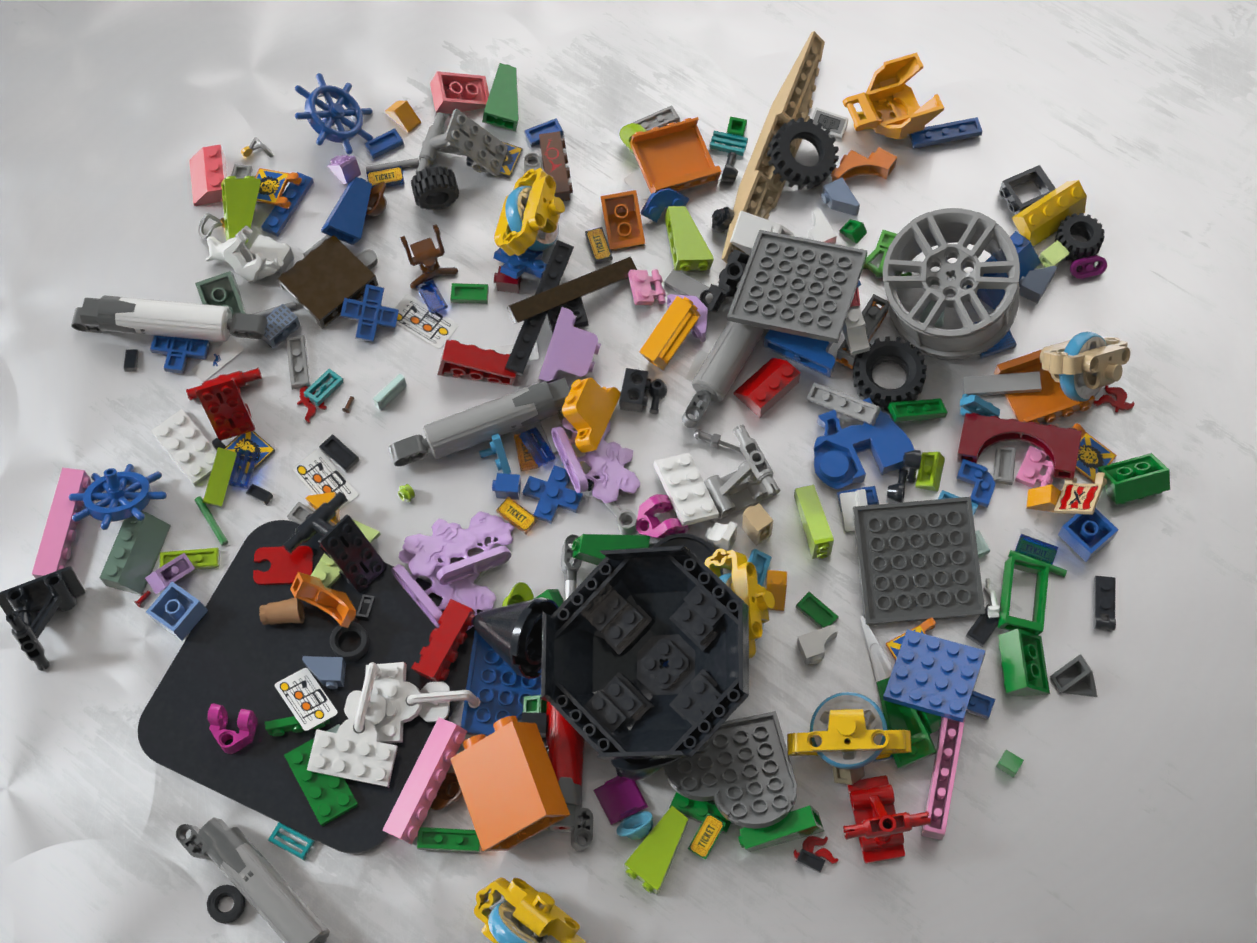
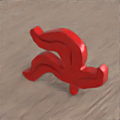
M1108 385L1104 388L1107 395H1103L1099 400H1094L1093 405L1097 407L1109 403L1112 407L1116 408V413H1118L1119 409L1122 411L1132 410L1135 404L1134 401L1132 403L1125 402L1127 393L1124 389L1108 387Z
M304 386L300 389L299 397L301 400L297 402V405L304 404L308 408L305 420L307 423H311L310 419L316 414L317 409L315 405L310 403V398L304 397V392L308 389V386ZM324 402L318 406L321 410L327 409Z
M809 836L802 843L804 850L818 857L825 858L831 864H835L839 860L838 858L835 859L826 848H821L813 853L815 846H824L827 843V836L824 839ZM795 849L793 853L794 858L797 859L799 852Z

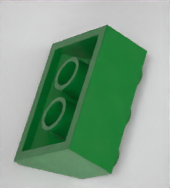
M1152 453L1098 467V472H1104V478L1107 479V484L1104 486L1107 496L1116 505L1170 490V470Z
M1015 629L998 635L1006 693L1015 696L1050 694L1042 637L1021 629Z

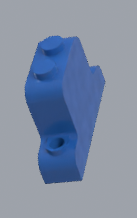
M769 330L764 337V348L829 378L834 372L835 357L828 353L833 342L775 330Z

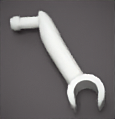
M986 578L984 590L992 601V606H988V617L999 618L1000 606L997 604L996 593L990 587V578Z

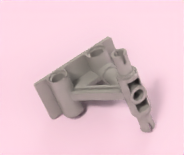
M458 109L453 111L447 131L444 133L443 127L447 116L441 112L436 113L434 123L429 127L426 138L422 143L419 155L420 163L416 173L422 171V169L429 168L434 163L437 152L468 156L474 161L472 168L479 173L490 172L494 176H498L508 146Z
M740 425L741 429L737 426L733 429V432L740 442V450L746 461L740 464L738 470L722 478L719 475H714L704 481L719 512L718 518L711 519V523L780 492V488H778L773 479L771 467L755 439L750 438L744 425Z

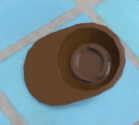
M384 181L371 189L366 214L369 216H379L386 209L387 201L384 196L386 183Z
M448 772L446 774V778L430 806L433 810H442L463 797L455 772Z

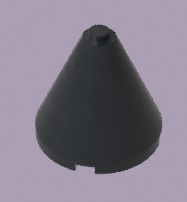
M540 597L480 612L474 617L473 626L475 631L517 675L534 679L541 675L539 671L542 668L543 612L552 615L559 606L553 600Z

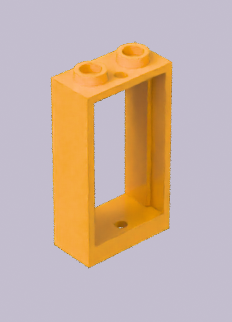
M677 296L639 352L650 363L664 371L701 315L697 311L698 308L693 305L690 299L686 297L682 299Z

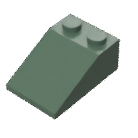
M229 271L195 283L202 304L228 306L232 312V317L235 313L246 314L233 272Z

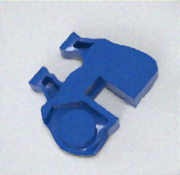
M867 398V399H864V400H863V401H865V402H868V403H871V404H872V401H871L870 398ZM835 410L818 415L817 423L824 428L825 432L824 436H819L816 439L813 448L814 470L817 477L824 484L835 490L842 489L853 483L864 482L866 473L859 460L858 453L870 449L881 475H884L890 471L905 467L903 465L904 453L915 450L911 440L904 431L883 411H880L874 426L864 423L863 425H851L844 429L840 426V420L837 418Z

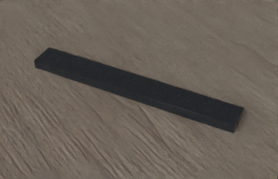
M557 240L535 295L559 285L574 246ZM548 311L524 320L505 370L520 376L523 375Z

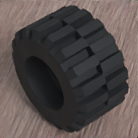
M432 166L422 169V171L417 172L412 177L411 186L416 205L422 209H443L450 206L459 197L455 174L448 167Z
M1074 213L1071 217L1067 216L1065 220H1062L1054 243L1058 240L1069 251V255L1064 258L1068 261L1070 259L1073 263L1075 260L1099 253L1104 241L1105 231L1102 229V224L1097 223L1098 219H1092L1089 214L1085 216L1084 213H1079V215ZM1072 235L1083 236L1087 241H1077Z

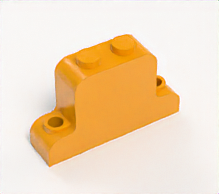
M593 378L578 379L573 382L572 388L565 398L562 413L577 430L575 438L576 447L581 453L597 449L621 392L616 387L601 388Z

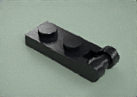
M1094 577V629H1101L1103 627L1114 631L1116 628L1115 577ZM1101 616H1105L1108 618L1107 620H1103Z

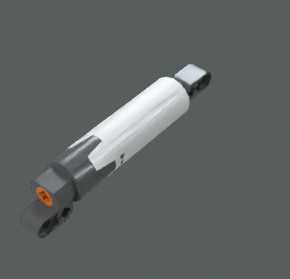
M104 295L101 299L84 298L83 306L75 309L71 327L85 332L104 333L105 331L225 342L230 337V334L240 338L263 339L268 319L261 315L235 313L232 317V312L228 306Z

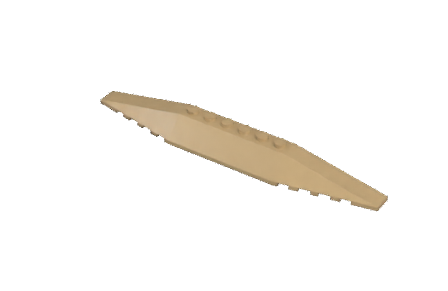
M815 31L811 32L771 105L739 185L733 208L734 217L729 225L722 254V260L727 264L728 256L734 250L745 253L730 243L740 211L768 219L770 211L776 207L786 180L782 183L780 181L781 176L773 174L775 168L774 166H769L768 163L771 160V157L767 156V152L770 150L768 145L783 124H787L791 119H794L796 122L799 118H804V122H807L810 118L808 113L813 105L811 98L812 93L816 90V85H814L815 78L818 77L820 70L818 63L822 60L825 41ZM799 138L794 139L790 144V151L794 159L802 141Z

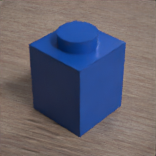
M497 473L496 480H493L492 491H495L496 498L519 500L521 490L520 475Z

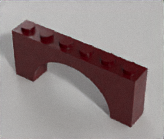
M966 413L957 462L962 463L963 459L977 464L980 455L988 447L996 443L1009 440L1024 441L1037 446L1048 455L1054 467L1055 478L1074 480L1082 431L1075 428L1066 429L1055 425L1047 426L1036 422L1027 423L1016 419L1008 420L997 416L988 417L978 413Z

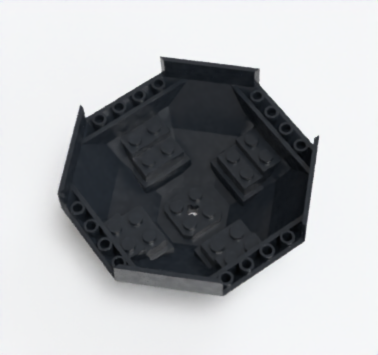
M685 546L601 550L600 552L606 557L552 615L543 612L541 699L550 702L599 754L597 757L603 760L691 758L749 696V606ZM669 660V662L667 663L669 667H663V663Z

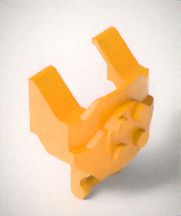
M917 52L884 62L883 66L874 72L866 93L863 92L849 96L842 101L854 121L856 131L872 127L875 133L888 138L902 139L906 138L908 134L924 130L925 125L944 110L938 94H935L933 98L920 107L912 88L905 84L924 67ZM853 104H860L866 119H860Z

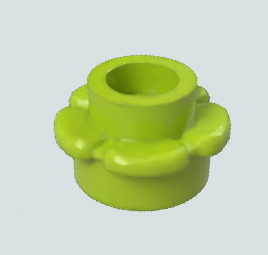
M409 484L399 486L398 496L400 499L411 502V499L415 497L412 487Z

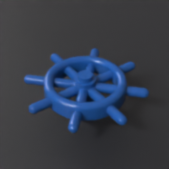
M318 73L316 74V79L319 87L311 93L300 85L295 87V91L306 98L305 112H297L295 118L297 120H308L311 127L319 134L316 140L317 145L321 146L325 139L342 143L346 153L350 155L353 150L349 141L357 134L367 141L373 139L371 134L362 129L363 115H371L373 111L371 108H360L357 101L349 94L352 88L351 83H346L343 89L326 85L323 75ZM322 96H323L324 99H325V101H326V103H324L323 101H321V100L319 99V97H322ZM332 98L337 99L336 103L333 102ZM315 105L323 111H316ZM345 116H351L352 121L347 119ZM342 124H344L351 130L345 131ZM335 125L337 130H334L331 127Z
M128 464L123 472H117L116 469L109 468L104 471L103 477L93 473L91 478L94 482L87 487L84 493H72L69 495L70 501H83L86 508L74 514L72 520L78 522L90 515L102 521V530H107L111 522L125 520L133 516L140 521L144 520L145 515L141 511L145 509L150 500L165 499L167 497L165 492H151L149 485L162 477L161 472L157 471L144 477L139 473L133 472L134 466Z

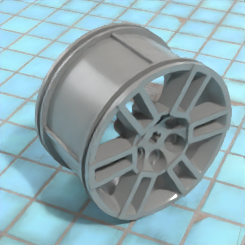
M962 208L939 209L916 217L893 239L883 264L884 288L887 301L890 303L889 313L900 336L906 342H911L910 346L913 348L917 347L919 352L934 358L947 360L970 358L996 345L1006 335L1015 320L1020 296L1019 258L1009 235L990 217L980 212ZM968 244L974 245L972 250L967 248ZM938 245V248L932 250L931 247ZM985 250L998 261L979 262L978 258ZM921 252L924 253L925 259L923 262L912 261ZM956 258L957 261L955 263H949L948 259ZM932 267L940 268L937 272H932L930 269ZM966 267H972L973 271L965 272L964 269ZM902 272L919 273L920 276H901ZM1007 273L1008 278L983 277V274ZM952 276L955 277V280H953V279H951V281L948 280V277H949V278H952ZM931 285H938L939 288H938V289H933V288H930V286H931ZM966 285L972 286V288L963 289V287ZM923 288L925 293L911 312H908L900 302L896 289ZM978 289H1004L1006 291L1002 301L992 313H988L976 294ZM948 294H954V295H955L954 297H951V298L946 297ZM931 301L936 302L925 322H920L918 318ZM969 301L981 320L980 322L973 323L964 306L965 302ZM945 307H954L963 324L961 329L950 330L939 329L934 326Z

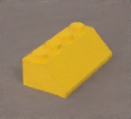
M1079 180L1067 181L1013 216L1012 219L1019 233L1029 240L1034 247L1058 231L1062 220H1065V217H1071L1074 213L1077 215L1085 213L1087 195Z

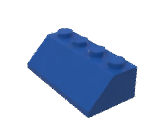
M1015 231L1010 238L1018 254L1021 279L1022 276L1026 277L1029 271L1035 270L1041 264V261L1031 242ZM991 255L985 262H996L998 260ZM985 273L983 277L1008 278L1007 273ZM967 285L966 289L972 288V286ZM978 289L976 294L979 299L995 310L1002 301L1006 291L1004 289Z

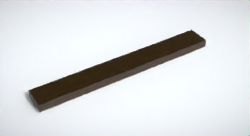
M630 256L511 304L506 308L514 324H517L629 278V271L637 270Z

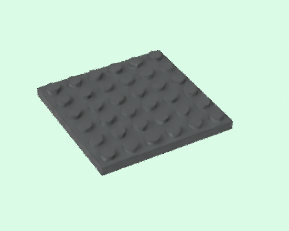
M759 230L728 312L727 321L838 343L867 258V250Z
M971 497L854 506L852 508L866 624L985 614Z

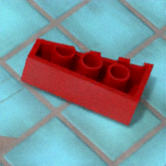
M446 340L437 375L444 376V373H450L455 378H460L461 375H464L476 381L486 378L490 383L511 386L516 377L515 373L505 370L510 354L497 353L492 349H481L476 345L461 344L456 340Z
M450 599L438 620L439 628H435L430 634L429 646L422 648L420 662H414L412 669L431 681H445L449 675L450 670L448 668L451 662L454 663L458 656V647L465 642L468 627L473 625V619L476 616L474 615L475 611L464 604Z

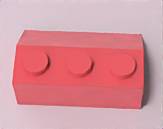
M221 145L203 147L190 159L194 206L223 202L221 183L227 177L226 159Z

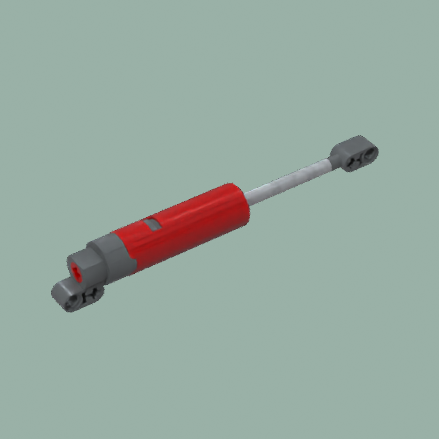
M575 534L569 535L562 546L561 570L565 574L564 601L576 589L577 572L582 563V560L575 558L572 559V566L569 563L573 556V550L568 544H573V541L579 537ZM547 702L545 748L570 813L568 817L550 826L549 830L558 832L571 831V846L576 851H584L593 840V813L588 808H582L584 738L550 702ZM580 816H583V819L586 820L583 826L582 819H578ZM577 836L585 837L586 844H580Z

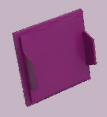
M616 776L593 790L611 825L648 807L636 782L625 777Z

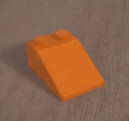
M636 190L601 196L610 250L645 244Z

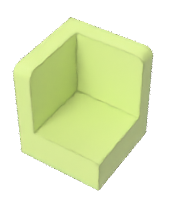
M1057 240L1041 252L1039 259L1044 267H1057L1058 263L1069 255V251Z

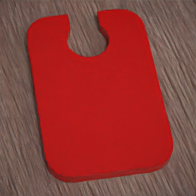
M298 546L291 554L284 547H262L255 551V563L265 560L271 562V568L266 572L253 570V579L258 585L293 584L298 572L310 576L313 573V551L309 546Z

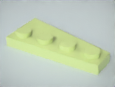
M353 520L370 543L381 535L379 531ZM325 553L311 576L320 578L324 587L330 588L341 577L340 569Z

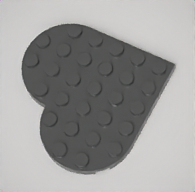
M776 711L725 721L691 758H679L672 763L664 765L666 778L676 792L696 801L714 800L720 813L727 820L741 827L765 828L774 825L790 813L796 802V778Z

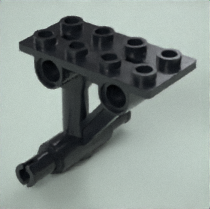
M338 492L328 503H323L313 513L309 514L305 521L295 529V534L283 543L282 546L291 554L302 542H308L318 532L323 536L319 540L320 549L335 562L340 569V575L357 592L361 593L387 568V565L349 515H345L335 526L328 523L335 516V511L348 501L341 492Z
M71 566L0 592V606L6 614V621L12 627V635L27 658L34 661L40 671H44L41 665L46 670L50 666V662L44 655L45 650L38 640L39 636L58 607L62 611H69L75 607L76 597L85 594V589Z

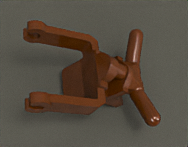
M437 224L433 225L439 246L437 249L432 239L427 238L410 245L414 255L412 257L405 236L400 237L410 264L413 266L419 264L420 270L423 273L410 284L411 289H416L432 277L456 275L458 273L456 267L439 268L440 265L437 258L443 256L445 251Z

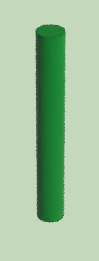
M202 497L195 498L194 501L222 546L226 545L228 540L207 505L202 503Z
M1010 550L1008 555L1009 558L1014 555L1023 556L1024 559L1038 560L1013 550ZM1043 562L1050 565L1049 572L1065 578L1067 570Z

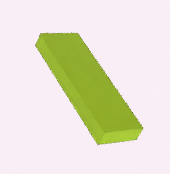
M218 447L202 503L222 507L237 455L236 452Z
M219 548L160 552L159 568L183 553L186 554L194 566V570L219 568Z

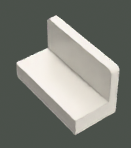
M865 489L839 495L845 532L855 531L852 508L854 506L868 505Z

